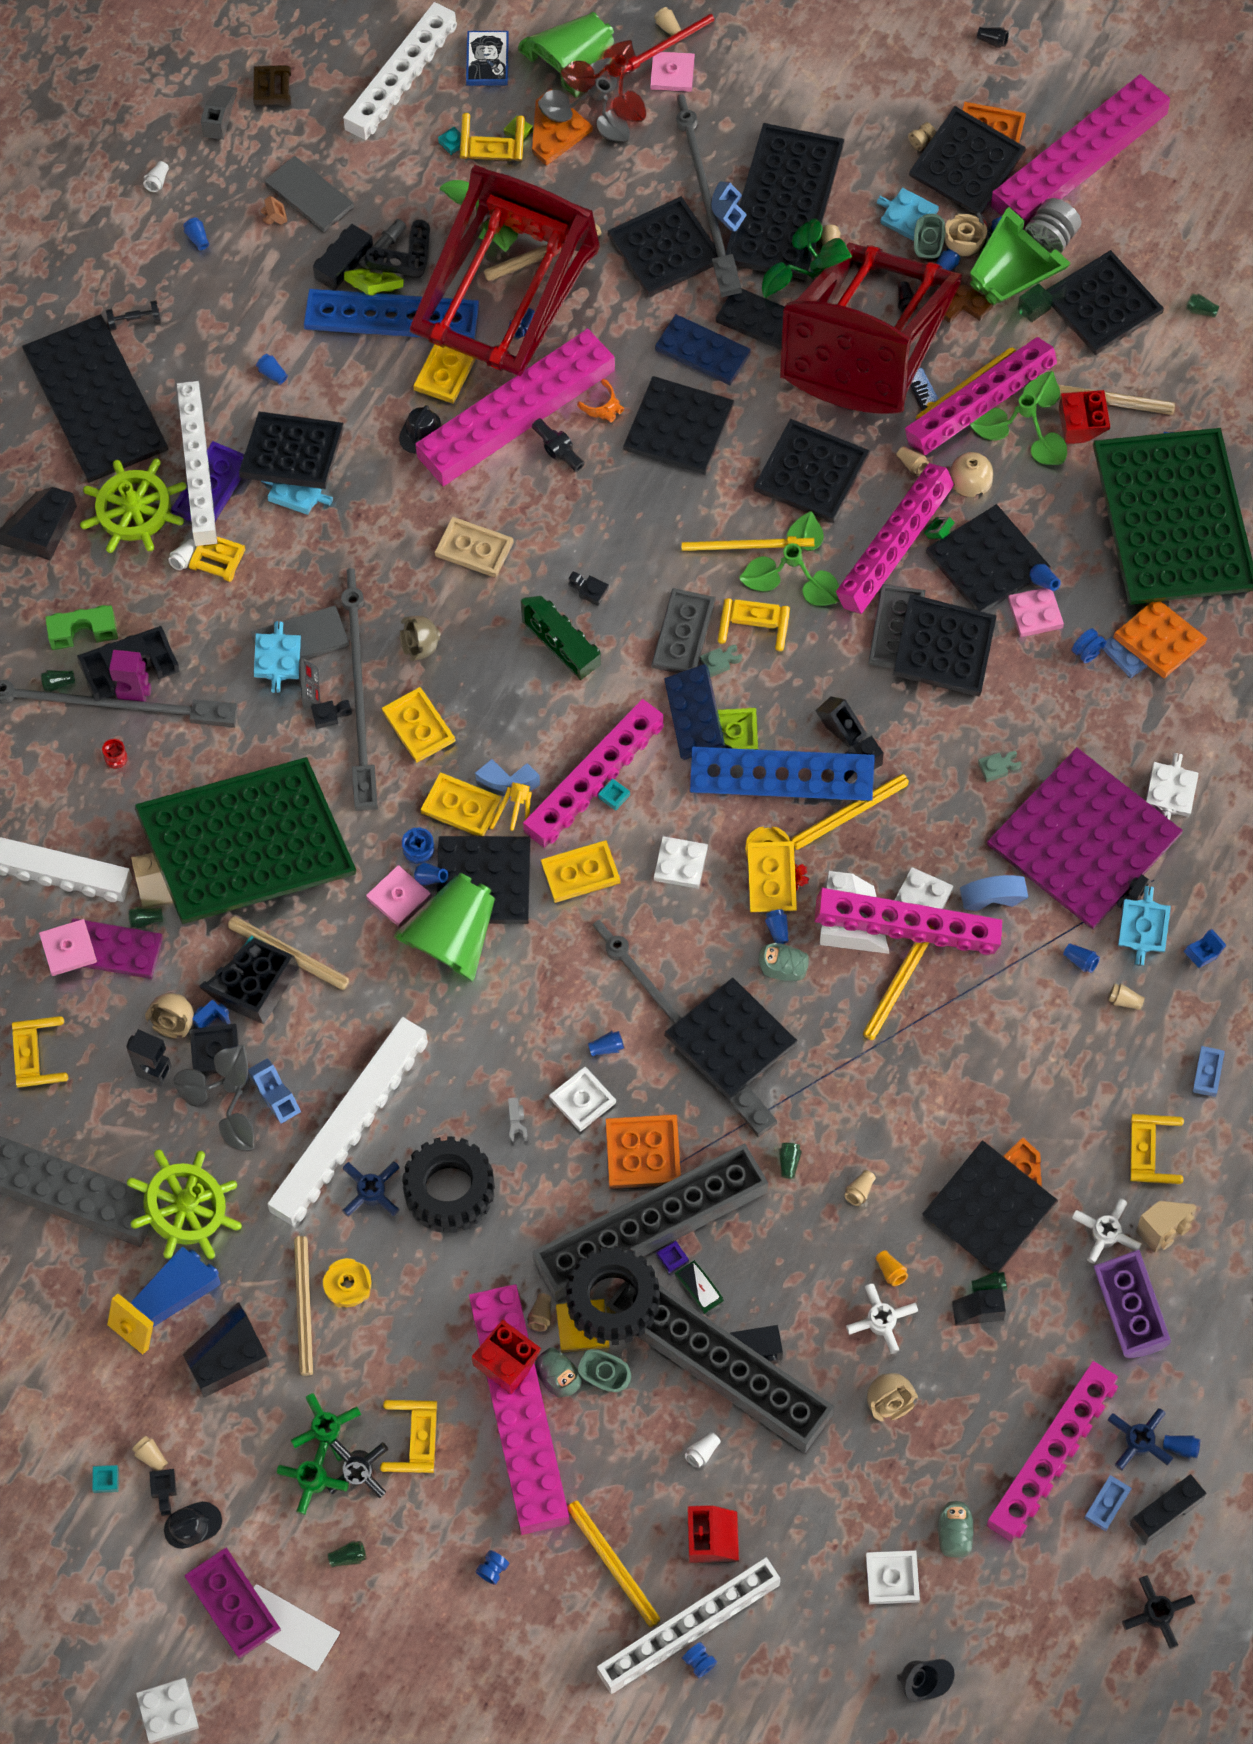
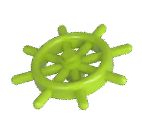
M158 458L152 460L147 471H124L122 463L119 460H115L113 467L116 475L110 478L101 489L84 486L83 492L85 494L96 497L95 510L97 515L82 521L80 527L87 529L101 523L104 530L112 536L106 546L108 553L114 552L120 539L126 541L142 539L146 550L151 552L154 550V544L150 536L161 529L166 521L180 526L184 524L182 517L170 513V495L185 490L187 484L180 482L166 488L163 481L155 475L161 464ZM132 484H140L137 490L134 491ZM149 486L157 490V492L144 496ZM119 490L122 497L117 496L114 493ZM160 500L158 509L147 506L150 503ZM108 502L120 505L119 507L106 511ZM146 514L152 516V518L144 522L142 515ZM123 515L118 525L110 520ZM131 518H134L137 526L127 527Z
M160 1149L155 1150L154 1157L161 1170L153 1177L149 1184L135 1178L127 1179L129 1187L145 1193L143 1200L145 1215L133 1219L130 1223L131 1227L136 1229L150 1223L159 1235L167 1239L163 1256L166 1259L173 1256L176 1243L184 1245L199 1243L207 1259H213L215 1252L207 1238L217 1230L220 1224L236 1231L242 1227L239 1221L224 1216L226 1209L224 1193L236 1189L237 1182L231 1180L219 1185L212 1175L201 1168L205 1158L203 1151L196 1153L192 1165L184 1163L169 1165L163 1151ZM176 1177L188 1178L184 1190H182ZM167 1180L173 1194L159 1189L160 1184ZM157 1198L171 1205L158 1209ZM210 1199L212 1210L198 1204ZM171 1214L176 1215L173 1225L168 1223L164 1217ZM195 1214L209 1219V1224L202 1228ZM185 1217L192 1231L181 1230Z

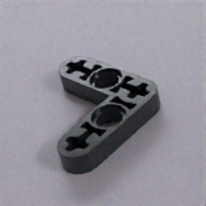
M422 219L415 220L412 223L409 232L408 253L377 247L369 248L364 259L366 266L375 270L414 277L423 275L428 257L429 224ZM417 228H421V231H422L421 237H417V236H418V229H417ZM413 245H421L424 250L418 252L414 250ZM372 256H376L377 261H374ZM396 258L400 260L401 265L395 266L390 260ZM415 259H419V268H415Z

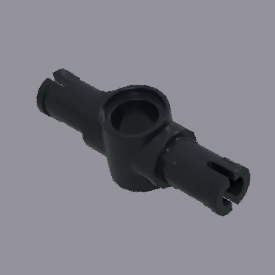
M538 418L532 424V429L543 439L544 448L551 458L564 460L575 472L580 471L584 467L585 462L573 451L572 441L565 432L552 430L541 418Z

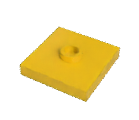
M117 1294L111 1300L107 1325L141 1354H144L149 1350L154 1323L120 1294Z
M604 1299L590 1300L595 1308L606 1313ZM567 1303L556 1304L561 1353L610 1348L609 1341L606 1340L605 1344L597 1343V1338L593 1337L590 1340L584 1336L583 1330L578 1331L574 1326V1320H571L568 1314Z

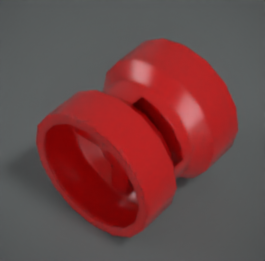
M109 739L103 744L102 752L106 764L113 769L123 767L127 762V753L123 742L119 739Z

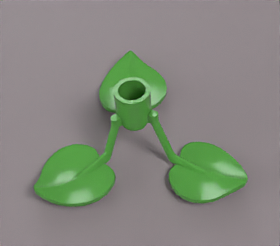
M452 180L443 184L439 190L443 191L452 201L462 205L468 191L469 182ZM479 199L476 203V213L479 205ZM489 220L484 222V229L478 237L482 240L488 230ZM503 225L499 233L495 234L492 240L506 252L517 240L518 233L511 227Z
M1053 371L1038 376L1025 386L1023 394L1019 398V406L1015 407V411L1009 420L1005 411L1000 408H993L970 424L973 431L980 437L997 441L1009 434L1008 425L1013 422L1018 413L1026 418L1032 417L1038 438L1040 439L1031 446V454L1034 460L1044 465H1060L1067 458V445L1064 439L1054 432L1048 433L1043 438L1036 418L1037 404L1043 408L1051 407L1060 398V388Z
M808 512L796 520L788 530L787 537L814 538V547H800L795 543L788 544L784 548V558H781L778 568H776V563L773 559L761 556L752 560L739 577L740 581L748 588L767 592L775 589L780 584L781 579L777 572L782 570L785 563L791 567L799 565L809 580L803 587V595L808 603L814 606L836 604L839 601L836 594L839 584L836 578L831 573L823 570L816 572L812 578L802 561L803 549L813 551L824 540L822 527L812 512Z

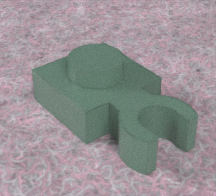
M731 645L727 648L726 652H722L721 648L701 655L700 661L702 665L706 664L708 666L710 677L730 670L729 663H740L742 661V654L733 656L732 653L737 651V645Z
M1011 751L1004 758H1002L1000 753L979 759L978 765L985 781L990 782L1007 776V769L1013 771L1020 769L1021 761L1011 762V759L1017 757V752Z

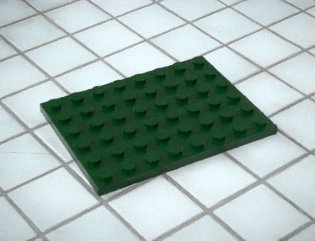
M1221 428L1094 440L1092 445L1129 605L1253 591V560Z
M307 757L135 804L136 814L182 925L356 875L355 865Z

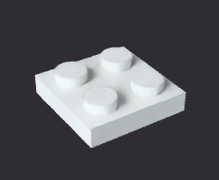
M663 836L654 881L699 889L708 844Z
M912 867L895 901L943 909L954 886Z
M586 1067L549 1095V1099L579 1132L616 1104V1099Z
M916 1551L866 1553L869 1605L919 1603Z
M185 1678L136 1693L150 1744L199 1728Z

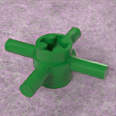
M311 1393L305 1397L315 1416L311 1422V1429L291 1439V1443L294 1448H297L316 1438L319 1442L323 1441L330 1444L335 1438H338L341 1430L340 1425L360 1416L361 1413L357 1406L338 1416L330 1412H323L315 1394ZM331 1423L329 1425L331 1431L326 1433L325 1429H319V1427ZM332 1449L337 1461H342L343 1459Z
M320 1441L314 1461L303 1462L298 1469L279 1465L277 1468V1474L297 1479L300 1487L303 1489L296 1510L299 1514L306 1515L313 1493L322 1492L326 1487L345 1492L348 1490L349 1482L328 1477L327 1471L322 1467L329 1444ZM308 1477L315 1478L312 1482L307 1481Z

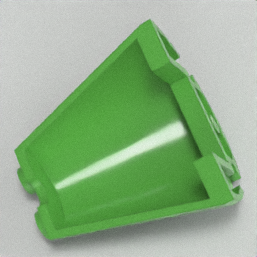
M591 12L585 16L524 38L518 45V51L531 62H534L538 55L561 73V86L576 98L586 86L583 78L586 68L592 63L604 59L614 44L612 36L614 30L610 24H604L595 12Z
M1010 207L1005 210L970 272L972 278L971 286L978 292L981 290L986 295L987 301L992 305L1000 303L1067 269L1071 264L1056 249L1049 253L1023 229L1024 220Z
M459 873L458 876H455L397 930L393 937L413 949L417 948L448 965L453 971L473 981L476 976L495 898L489 894L491 889L481 883L476 886L471 883V878L463 873Z

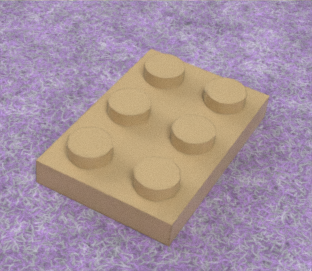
M452 517L435 551V557L497 578L514 541L512 537Z

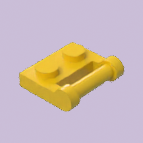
M217 537V544L197 546L190 560L189 569L195 571L199 569L223 577L225 581L231 582L245 552V545ZM202 557H205L211 560L227 564L228 566L226 569L200 560Z

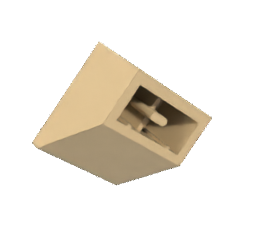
M1158 1201L1141 1215L1136 1233L1155 1253L1161 1248L1165 1250L1174 1242V1237L1178 1234L1183 1236L1192 1228L1191 1223L1195 1219L1194 1214L1197 1207L1194 1204Z

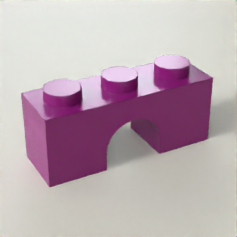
M113 650L109 671L112 680L117 681L116 695L118 699L146 702V696L151 694V683H148V672H145L146 663L142 661L140 652Z

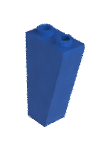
M182 1246L132 1300L131 1304L154 1323L153 1327L221 1284L218 1270L211 1264L206 1266L200 1261L201 1257L194 1250L190 1249L188 1251Z

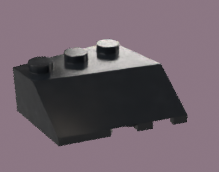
M55 487L35 492L0 528V545L51 560L77 508L74 494Z

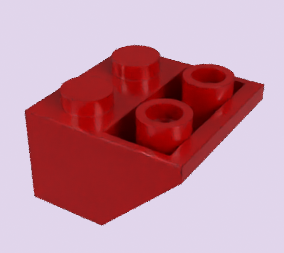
M1104 390L1061 393L1059 413L1063 438L1066 444L1086 443L1110 430Z
M502 1319L472 1355V1362L474 1367L508 1393L512 1394L528 1375L541 1348Z
M713 1505L688 1506L689 1563L739 1562L737 1511Z

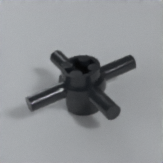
M337 1438L329 1444L344 1460L343 1474L337 1478L338 1480L354 1485L365 1483L378 1498H381L386 1493L384 1488L371 1476L373 1470L372 1463L388 1451L385 1443L382 1442L370 1453L363 1450H355L350 1453ZM360 1465L363 1467L362 1470H357ZM327 1487L331 1494L338 1491L337 1489Z
M1148 1575L1139 1578L1148 1601L1144 1606L1143 1613L1122 1621L1124 1629L1128 1630L1147 1622L1152 1627L1161 1629L1170 1650L1178 1647L1179 1645L1169 1624L1173 1619L1175 1611L1195 1604L1193 1595L1191 1594L1171 1602L1165 1596L1156 1595ZM1157 1606L1158 1611H1163L1164 1609L1166 1614L1160 1616V1618L1156 1617L1153 1607Z

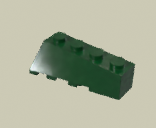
M542 596L525 597L520 600L522 622L580 680L601 665V652L599 648L594 644L591 645L586 640L583 632L579 629L576 630L568 617L561 615L550 600L546 601Z

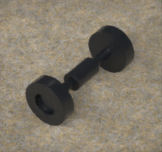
M157 300L150 301L152 310L125 312V315L114 317L112 308L106 309L110 331L116 330L115 321L123 319L130 321L153 314L154 322H160Z

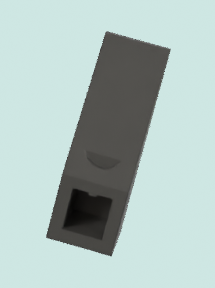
M216 86L205 104L201 118L203 137L224 140L238 90L237 87Z

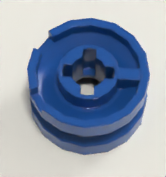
M1091 628L1077 639L1071 651L1075 655H1080V659L1086 664L1100 654V648L1103 649L1107 641L1102 636L1099 637L1098 632Z
M420 827L412 828L403 835L402 848L405 858L411 863L423 864L433 857L435 851L434 840L428 830ZM421 843V847L418 848L415 844Z

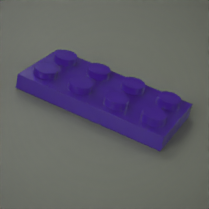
M212 441L207 449L216 522L241 480L239 478V470L245 454ZM187 484V488L180 493L172 506L171 512L174 515L191 521Z

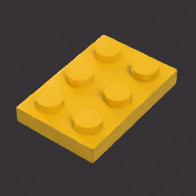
M434 344L413 385L414 391L454 404L476 359L448 347L442 348Z
M421 687L382 707V713L416 763L455 742L454 735Z
M440 772L421 808V814L473 835L485 836L502 802V797Z
M606 840L541 859V865L554 903L620 884V877Z
M794 841L747 843L750 913L770 912L779 909L784 910V912L797 911Z

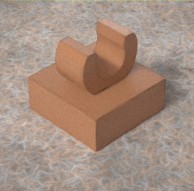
M272 196L264 200L266 206L260 210L265 216L268 215L263 219V222L268 225L274 221L280 225L287 222L284 205Z

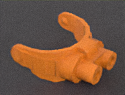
M602 379V385L608 389L611 395L608 403L595 408L579 401L577 406L589 416L600 417L603 420L607 419L609 422H613L616 414H621L624 411V407L615 398L614 390L606 379Z

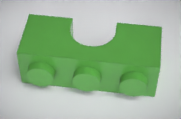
M101 605L87 610L78 609L64 614L55 613L45 617L48 639L52 650L74 647V635L82 629L91 630L94 633L96 643L118 639L112 605Z

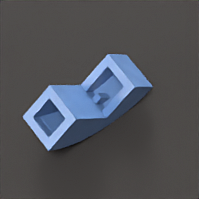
M720 181L713 193L712 211L728 229L736 232L747 215L737 205L742 194L730 182Z
M493 759L475 772L476 783L483 789L497 795L505 796L507 787H511L512 782L530 786L529 792L540 786L539 774L528 763L511 777Z
M993 876L976 880L960 887L964 909L976 912L993 902L1013 907L1029 898L1023 876Z
M268 1058L248 1069V1073L259 1093L280 1123L301 1112L293 1094L282 1083L274 1065Z

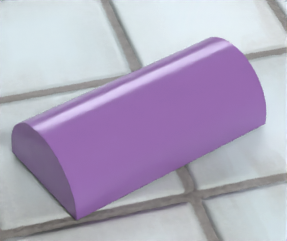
M1138 1249L1095 1265L1094 1269L1124 1356L1126 1358L1143 1357L1167 1347L1171 1343V1339L1140 1250Z

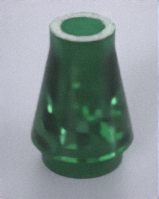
M1192 293L1186 309L1192 314L1215 318L1220 306L1199 293L1197 295Z
M46 670L45 673H41L43 690L52 692L67 685L75 684L73 670Z
M134 906V909H128L130 928L136 927V929L157 922H163L161 908Z
M796 1143L781 1144L779 1157L782 1178L795 1179V1173L802 1154L800 1150L801 1145Z
M998 1270L976 1280H971L973 1293L1002 1288L1003 1292L1008 1291L1005 1273H998Z
M353 1540L328 1553V1560L332 1568L361 1564V1561L367 1559L361 1540L357 1542Z

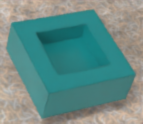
M452 127L438 137L439 144L450 155L460 150L461 133L455 127Z
M612 779L600 791L598 798L616 811L630 796V791Z
M118 1465L93 1466V1493L119 1492Z

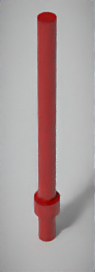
M709 14L637 57L632 56L626 60V63L614 70L615 74L621 76L629 70L633 71L639 68L641 63L714 22V16Z

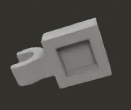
M517 1097L508 1098L510 1140L514 1142L515 1133L520 1132L523 1134V1140L527 1141V1129L520 1124V1120L524 1119L523 1105L518 1106Z

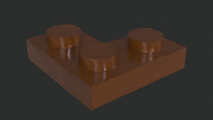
M961 281L944 320L951 323L964 310L981 321L993 308V305L987 301L984 295Z

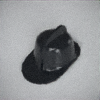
M427 405L413 409L409 413L400 432L399 441L402 448L409 453L417 454L416 443L440 428L441 421L439 416L432 412Z
M203 1501L181 1508L171 1514L166 1520L164 1526L165 1538L170 1545L180 1549L189 1548L215 1536L221 1529V1512L215 1505Z
M945 1659L911 1661L904 1667L902 1673L897 1675V1679L901 1682L907 1698L913 1702L932 1699L945 1694L953 1684L955 1677L953 1666Z

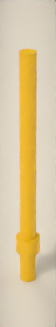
M788 536L787 539L682 542V551L785 548L786 545L795 543L800 547H814V538Z

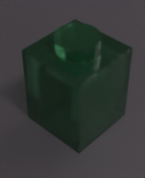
M1038 283L1019 297V313L1033 322L1051 309L1053 296Z

